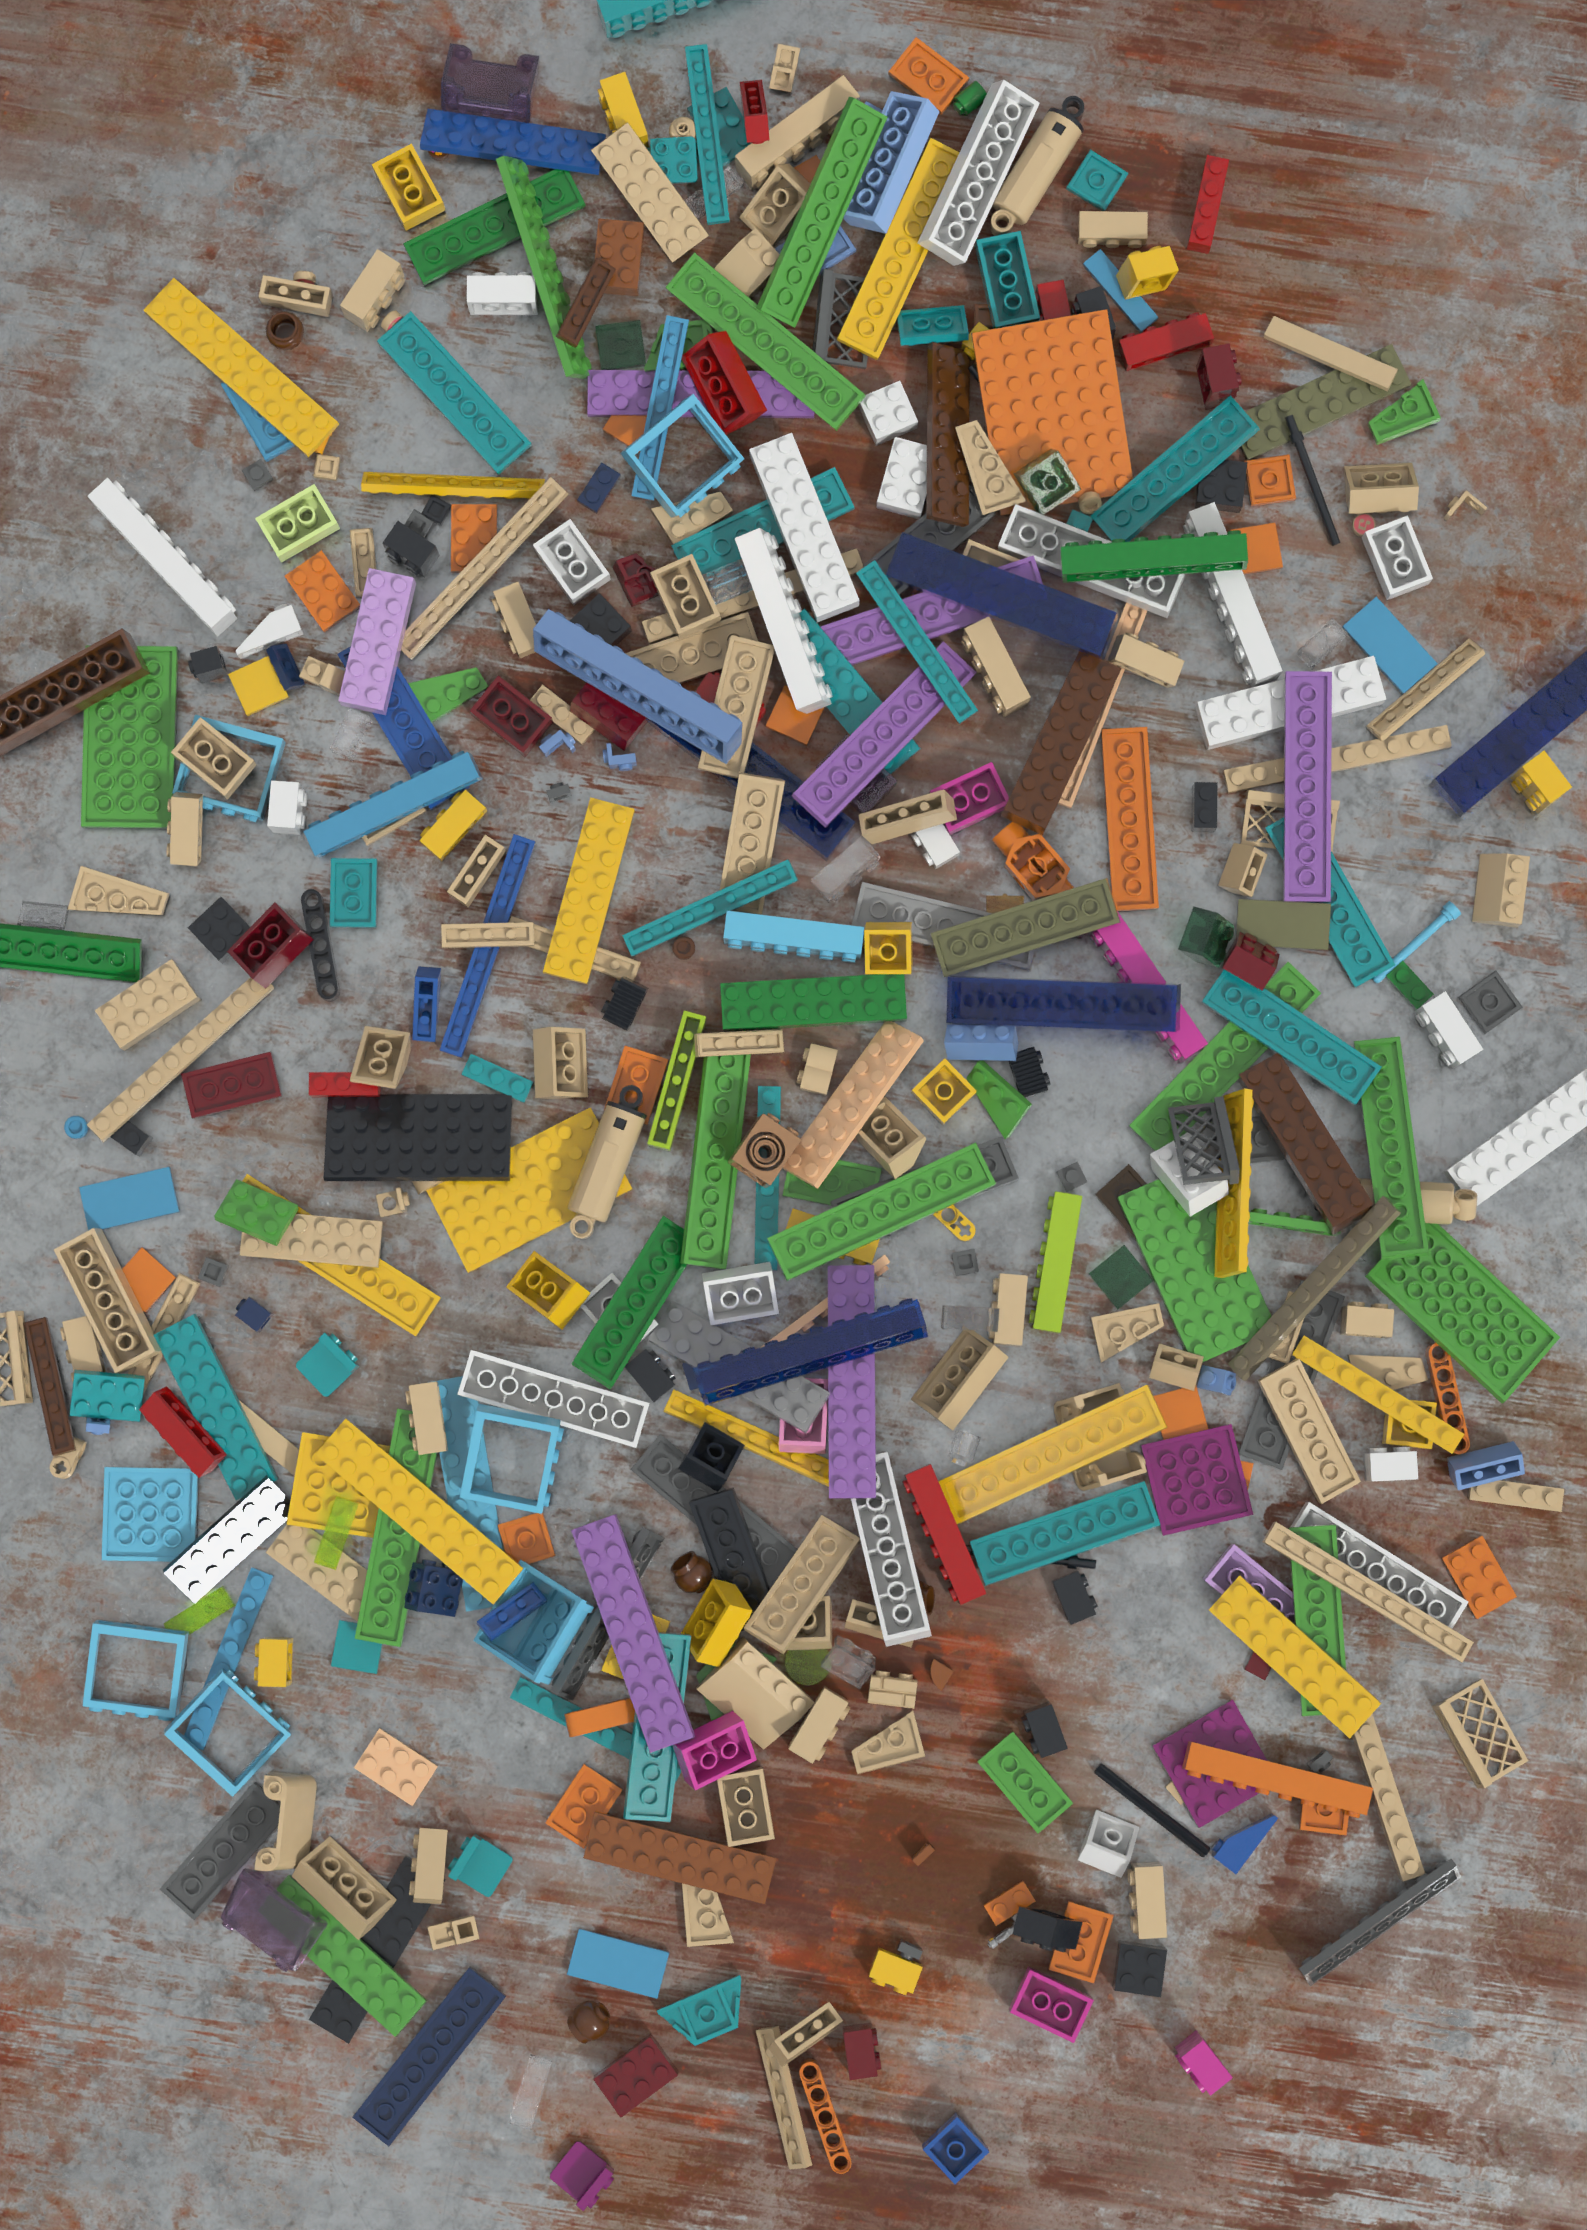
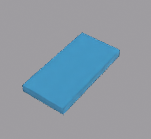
M221 383L266 462L295 446L225 383Z
M1377 596L1342 626V629L1368 657H1375L1377 667L1402 695L1438 664Z
M170 1167L79 1187L88 1231L92 1228L103 1230L180 1212Z
M579 1928L567 1975L657 1999L669 1952Z

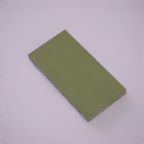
M1239 899L1237 935L1239 932L1243 934L1249 933L1257 939V942L1264 946L1268 944L1272 947L1329 950L1331 904Z

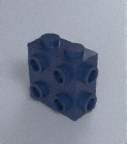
M423 1559L422 1563L413 1562L409 1573V1585L405 1595L404 1608L417 1612L455 1617L463 1579L443 1562L441 1566H436V1561Z

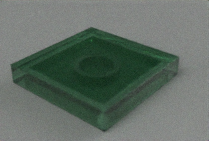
M640 320L595 326L601 370H620L645 366L646 359Z
M1125 1245L1089 1273V1276L1117 1310L1153 1282V1279Z

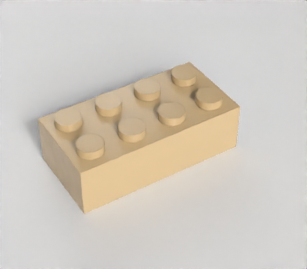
M988 616L964 628L963 640L961 641L966 653H971L973 658L971 663L977 674H982L984 680L982 685L987 694L991 692L994 699L992 704L998 714L1002 713L1003 717H1006L1028 706L1031 697L990 617Z
M171 959L97 1008L95 1012L120 1049L125 1051L201 999L177 963Z

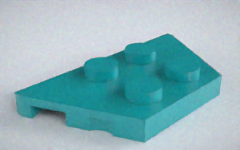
M739 1974L659 2008L657 2013L667 2020L679 2033L683 2034L694 2046L738 2028L741 1975Z

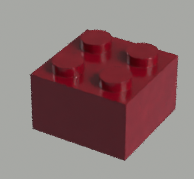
M1239 932L1226 953L1222 968L1263 991L1277 968L1280 954L1277 953L1274 947L1268 944L1264 946L1257 942L1253 935Z
M870 2022L843 2026L849 2079L877 2077V2070L881 2069L879 2052H874V2046H878L876 2028L871 2029Z

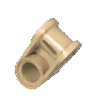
M73 1436L76 1451L54 1456L49 1467L51 1474L61 1479L71 1477L85 1450L86 1441ZM59 1464H64V1467L67 1468L65 1472H60V1469H58Z

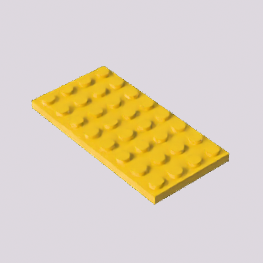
M591 1107L511 1147L510 1181H444L427 1190L468 1273L572 1221L576 1213L568 1209V1204L599 1125ZM625 1174L616 1198L632 1190Z

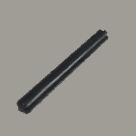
M1103 1764L1097 1766L1094 1773L1193 1851L1201 1857H1205L1209 1853L1210 1847L1109 1768Z

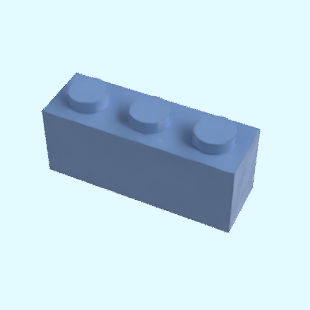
M947 1024L944 1040L948 1060L1016 1061L1019 1044L1015 1025Z
M1514 1441L1447 1457L1449 1475L1457 1490L1525 1474L1523 1456Z

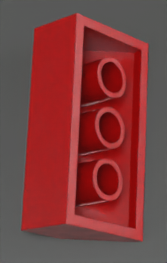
M727 331L708 334L682 355V361L711 417L725 435L753 422L767 411Z

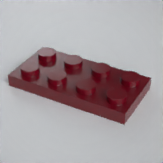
M271 1051L181 1074L192 1119L282 1097Z

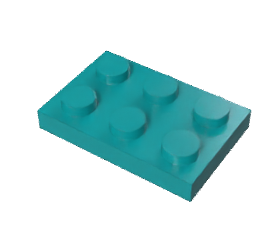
M727 87L714 93L723 166L734 161L735 155L751 144V142L747 143L743 115ZM691 105L687 107V111L692 120L694 121L693 108Z
M964 305L901 310L897 317L901 346L969 340Z
M331 858V928L377 927V859Z
M74 1370L70 1416L140 1422L141 1411L139 1409L142 1407L145 1376Z

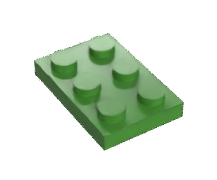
M236 1179L214 1217L220 1223L277 1246L299 1209L297 1204Z

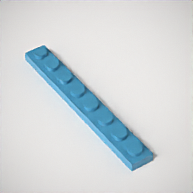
M666 315L644 433L672 410L689 324L688 319ZM668 428L641 449L638 460L656 483H658ZM636 474L631 496L654 501L655 497Z
M251 1567L204 1687L221 1669H224L226 1672L231 1670L235 1674L274 1575ZM223 1680L194 1710L184 1734L198 1749L205 1750L230 1687Z

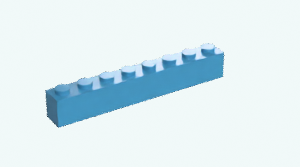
M460 751L452 755V760L448 762L439 761L431 766L432 769L425 773L419 771L410 776L411 779L404 783L403 781L390 785V790L382 792V790L371 794L369 796L370 799L363 803L361 800L350 804V809L341 812V810L333 812L328 816L329 819L323 822L318 820L309 824V829L303 832L314 855L319 858L482 780L483 777L472 754Z

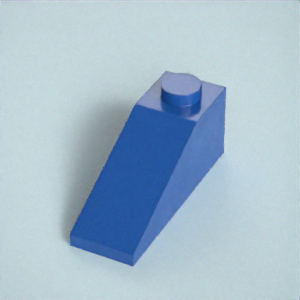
M418 966L414 988L413 1040L436 1042L441 968Z
M1271 1813L1225 1836L1223 1840L1219 1838L1211 1849L1214 1851L1212 1856L1233 1873L1237 1874L1278 1818Z

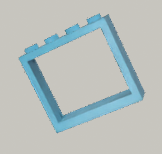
M694 394L685 398L620 453L671 518L675 516L681 518L685 513H688L691 510L689 505L694 501L696 503L702 501L707 496L706 491L711 487L715 489L724 482L723 477L728 472L730 475L735 473L741 467L739 463L744 460L740 452ZM690 410L729 461L674 506L636 458L635 454Z
M195 715L192 726L201 717L222 735L275 749L257 811L203 796V809L212 811L214 807L222 809L221 813L234 817L236 813L244 815L243 819L256 823L257 819L263 821L270 799L271 780L275 781L286 742L283 738ZM182 763L180 764L172 794L175 792L190 793L184 791L190 770Z
M478 1403L460 1498L542 1514L543 1507L549 1506L551 1493H547L548 1485H553L555 1472L551 1471L552 1463L557 1464L560 1450L555 1449L557 1441H562L564 1429L559 1428L561 1420ZM485 1419L551 1432L538 1501L472 1488Z
M104 1620L93 1622L83 1706L89 1707V1710L94 1712H102L103 1709L112 1710V1713L117 1715H125L126 1712L135 1713V1716L140 1718H148L149 1715L158 1716V1719L163 1721H171L172 1718H176L180 1708L189 1631ZM100 1634L177 1644L169 1708L92 1698Z
M221 1669L164 1729V1735L233 1797L286 1741L291 1732L288 1729L290 1727L289 1723L281 1716L277 1719L272 1714L273 1709L266 1702L260 1703L254 1698L256 1693L247 1685L243 1688L237 1682L239 1678L231 1670L226 1672L224 1669ZM222 1680L279 1731L234 1781L177 1730L183 1721Z

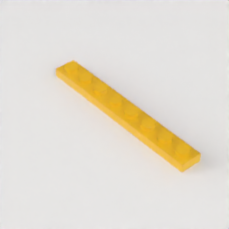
M363 472L361 491L369 493L387 492L392 494L411 493L415 495L436 494L438 496L459 495L461 497L482 496L484 498L505 497L507 499L527 498L530 500L545 484V479Z
M1303 1336L1292 1354L1297 1359H1300L1453 1454L1465 1435L1306 1336Z
M673 1389L663 1412L698 1428H701L704 1422L744 1444V1449L829 1487L828 1459L815 1453L779 1452L778 1436Z

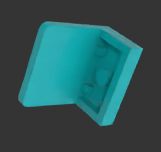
M694 137L650 139V147L646 148L672 184L694 183L697 181L696 140Z
M328 1333L322 1334L318 1338L320 1341L296 1363V1368L325 1397L330 1396L360 1367L356 1363L358 1358L349 1349L345 1351L340 1346L342 1342L334 1333L331 1335Z
M474 1834L472 1838L467 1836L460 1847L463 1853L459 1859L454 1857L447 1868L451 1871L448 1877L455 1881L459 1879L484 1896L490 1897L511 1865L513 1858L477 1834Z

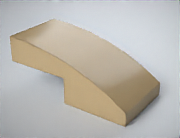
M778 44L769 89L792 92L800 48Z

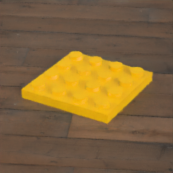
M302 1432L286 1524L373 1538L379 1508L316 1455L330 1436ZM378 1444L389 1454L390 1446Z

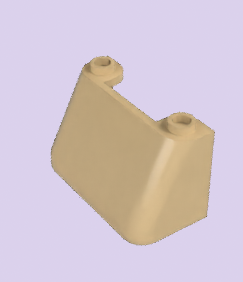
M1120 1383L1056 1402L1054 1414L1058 1426L1125 1395ZM1127 1446L1072 1473L1078 1488L1081 1491H1086L1146 1473L1147 1470L1144 1457L1137 1451L1131 1452L1130 1447Z
M270 1771L264 1776L263 1789L269 1799L281 1801L277 1842H275L274 1847H265L257 1853L255 1870L296 1869L299 1862L310 1853L317 1784L315 1779L308 1774Z

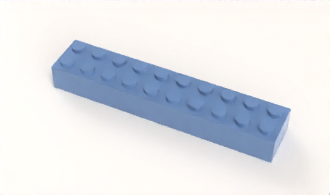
M548 609L533 628L534 652L721 762L727 764L741 745L742 722L737 716L727 714L715 703H708L698 693L686 690L679 682L669 680L657 669H650L638 658L625 654L621 648L609 645L602 637L596 634L592 635L580 624L568 621L563 614Z

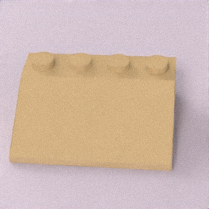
M744 1636L728 1652L720 1667H715L696 1687L722 1713L727 1714L734 1711L742 1718L749 1737L763 1750L798 1722L815 1703L808 1694Z

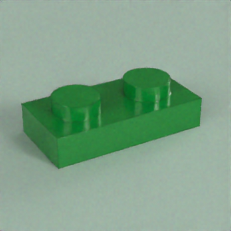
M1404 961L1385 977L1415 1010L1419 1009L1434 995Z

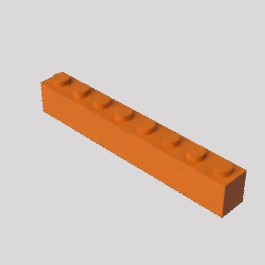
M1188 1741L1182 1769L1188 1770L1187 1775L1201 1778V1774L1209 1775L1210 1781L1221 1784L1224 1783V1779L1233 1781V1787L1246 1790L1248 1785L1256 1787L1255 1792L1269 1795L1270 1791L1278 1793V1798L1291 1801L1292 1797L1300 1798V1804L1314 1807L1315 1802L1324 1804V1810L1337 1813L1339 1808L1347 1810L1346 1815L1360 1818V1814L1367 1815L1373 1791L1372 1787Z

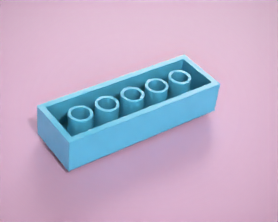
M727 911L723 939L724 944H728V948L742 949V946L751 947V951L756 952L773 949L775 954L787 955V951L796 952V956L810 957V954L819 955V959L833 960V957L842 958L843 962L856 963V960L861 959L864 927Z

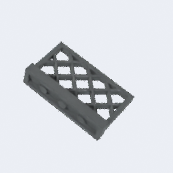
M824 269L820 275L812 351L828 364L866 369L868 356L861 353L862 362L853 361L848 355L853 348L845 351L837 341V338L830 332V326L836 322L842 328L844 323L840 319L850 312L851 307L844 300L843 296L850 291L857 296L858 291L855 287L860 283L862 284L865 278L833 273V270ZM835 280L844 281L849 289L840 294L835 288ZM838 300L847 309L840 316H837L832 309L833 304ZM833 344L842 353L837 359L827 357L828 348Z
M1214 1097V1102L1168 1108L1183 1185L1229 1180V1184H1238L1240 1169L1224 1097ZM1203 1111H1210L1211 1116L1205 1120L1199 1117L1198 1114ZM1184 1114L1188 1118L1182 1123L1175 1119V1115ZM1192 1120L1202 1124L1197 1131L1188 1126ZM1206 1127L1215 1132L1211 1138L1201 1134ZM1183 1130L1192 1135L1188 1141L1179 1137ZM1196 1138L1206 1143L1201 1149L1192 1144ZM1210 1146L1219 1150L1214 1157L1205 1152ZM1187 1148L1197 1153L1192 1159L1183 1155ZM1201 1156L1210 1161L1205 1167L1196 1163ZM1216 1164L1223 1169V1172L1213 1173L1209 1169ZM1191 1167L1200 1171L1197 1176H1187V1171Z

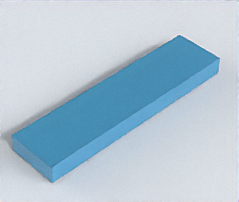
M1101 249L1083 263L1084 268L1102 286L1107 295L1140 333L1158 320L1159 317L1141 296L1124 299L1116 277L1119 270Z

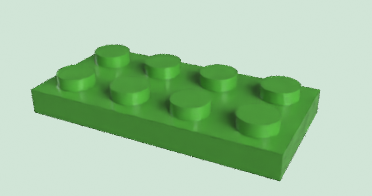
M838 1160L818 1189L787 1172L782 1196L831 1206L830 1202L834 1199L879 1183L882 1168Z
M1257 1208L1251 1210L1248 1222L1251 1225L1328 1236L1341 1234V1231L1333 1235L1323 1218L1318 1222L1313 1221V1217L1307 1215H1299L1296 1218H1290V1213L1276 1212L1273 1215H1269L1267 1210Z
M1013 1731L977 1761L1037 1833H1040L1073 1804Z

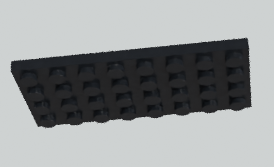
M380 1094V1097H328L324 1181H510L512 1095Z

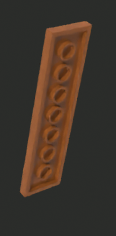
M599 1812L594 1813L583 1857L584 1859L762 1904L766 1902L776 1862V1857L733 1846L728 1847L725 1844Z

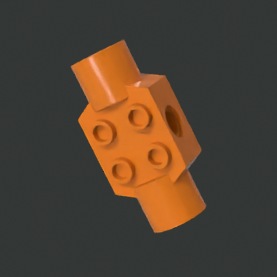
M1011 822L992 839L1007 857L1004 868L1032 901L1074 888L1067 879L1070 868L1042 835L1030 836L1021 825Z

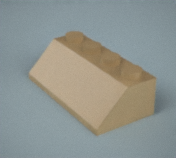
M966 1326L911 1400L953 1431L1009 1357L994 1344Z
M328 1837L304 1857L292 1874V1877L358 1940L378 1923L397 1900L331 1837Z

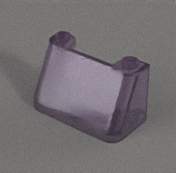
M450 43L441 79L442 111L529 123L539 70V56L521 55L518 57L516 66L473 60L472 51L468 47Z
M244 1868L238 1876L221 1914L222 1925L230 1931L236 1930L276 1960L275 1965L285 1972L288 1969L297 1971L328 1923L320 1917H317L315 1920V1917L309 1914L308 1910L300 1908L272 1887L268 1880H264L265 1876L259 1871Z

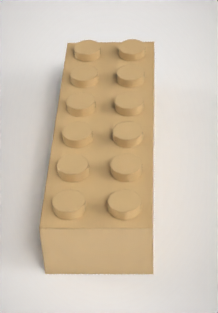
M844 75L770 129L769 141L761 144L751 143L735 155L736 171L752 191L755 188L760 189L777 165L789 164L792 161L797 162L805 155L804 152L810 147L812 149L816 148L822 143V138L828 134L832 135L849 97L860 101V95Z
M92 1228L54 1249L115 1373H124L162 1352L154 1337V1332L102 1229Z

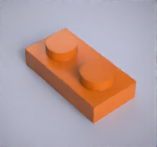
M1022 1880L984 1904V1907L997 1926L1018 1913L1019 1907H1028L1036 1901Z

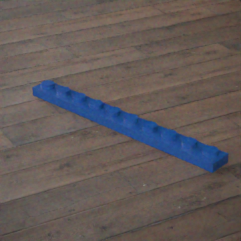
M513 834L483 923L509 922L536 841ZM500 947L474 948L440 1051L462 1058Z

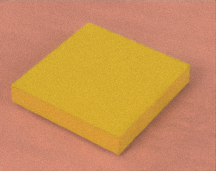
M269 656L228 674L247 716L289 698L279 681Z

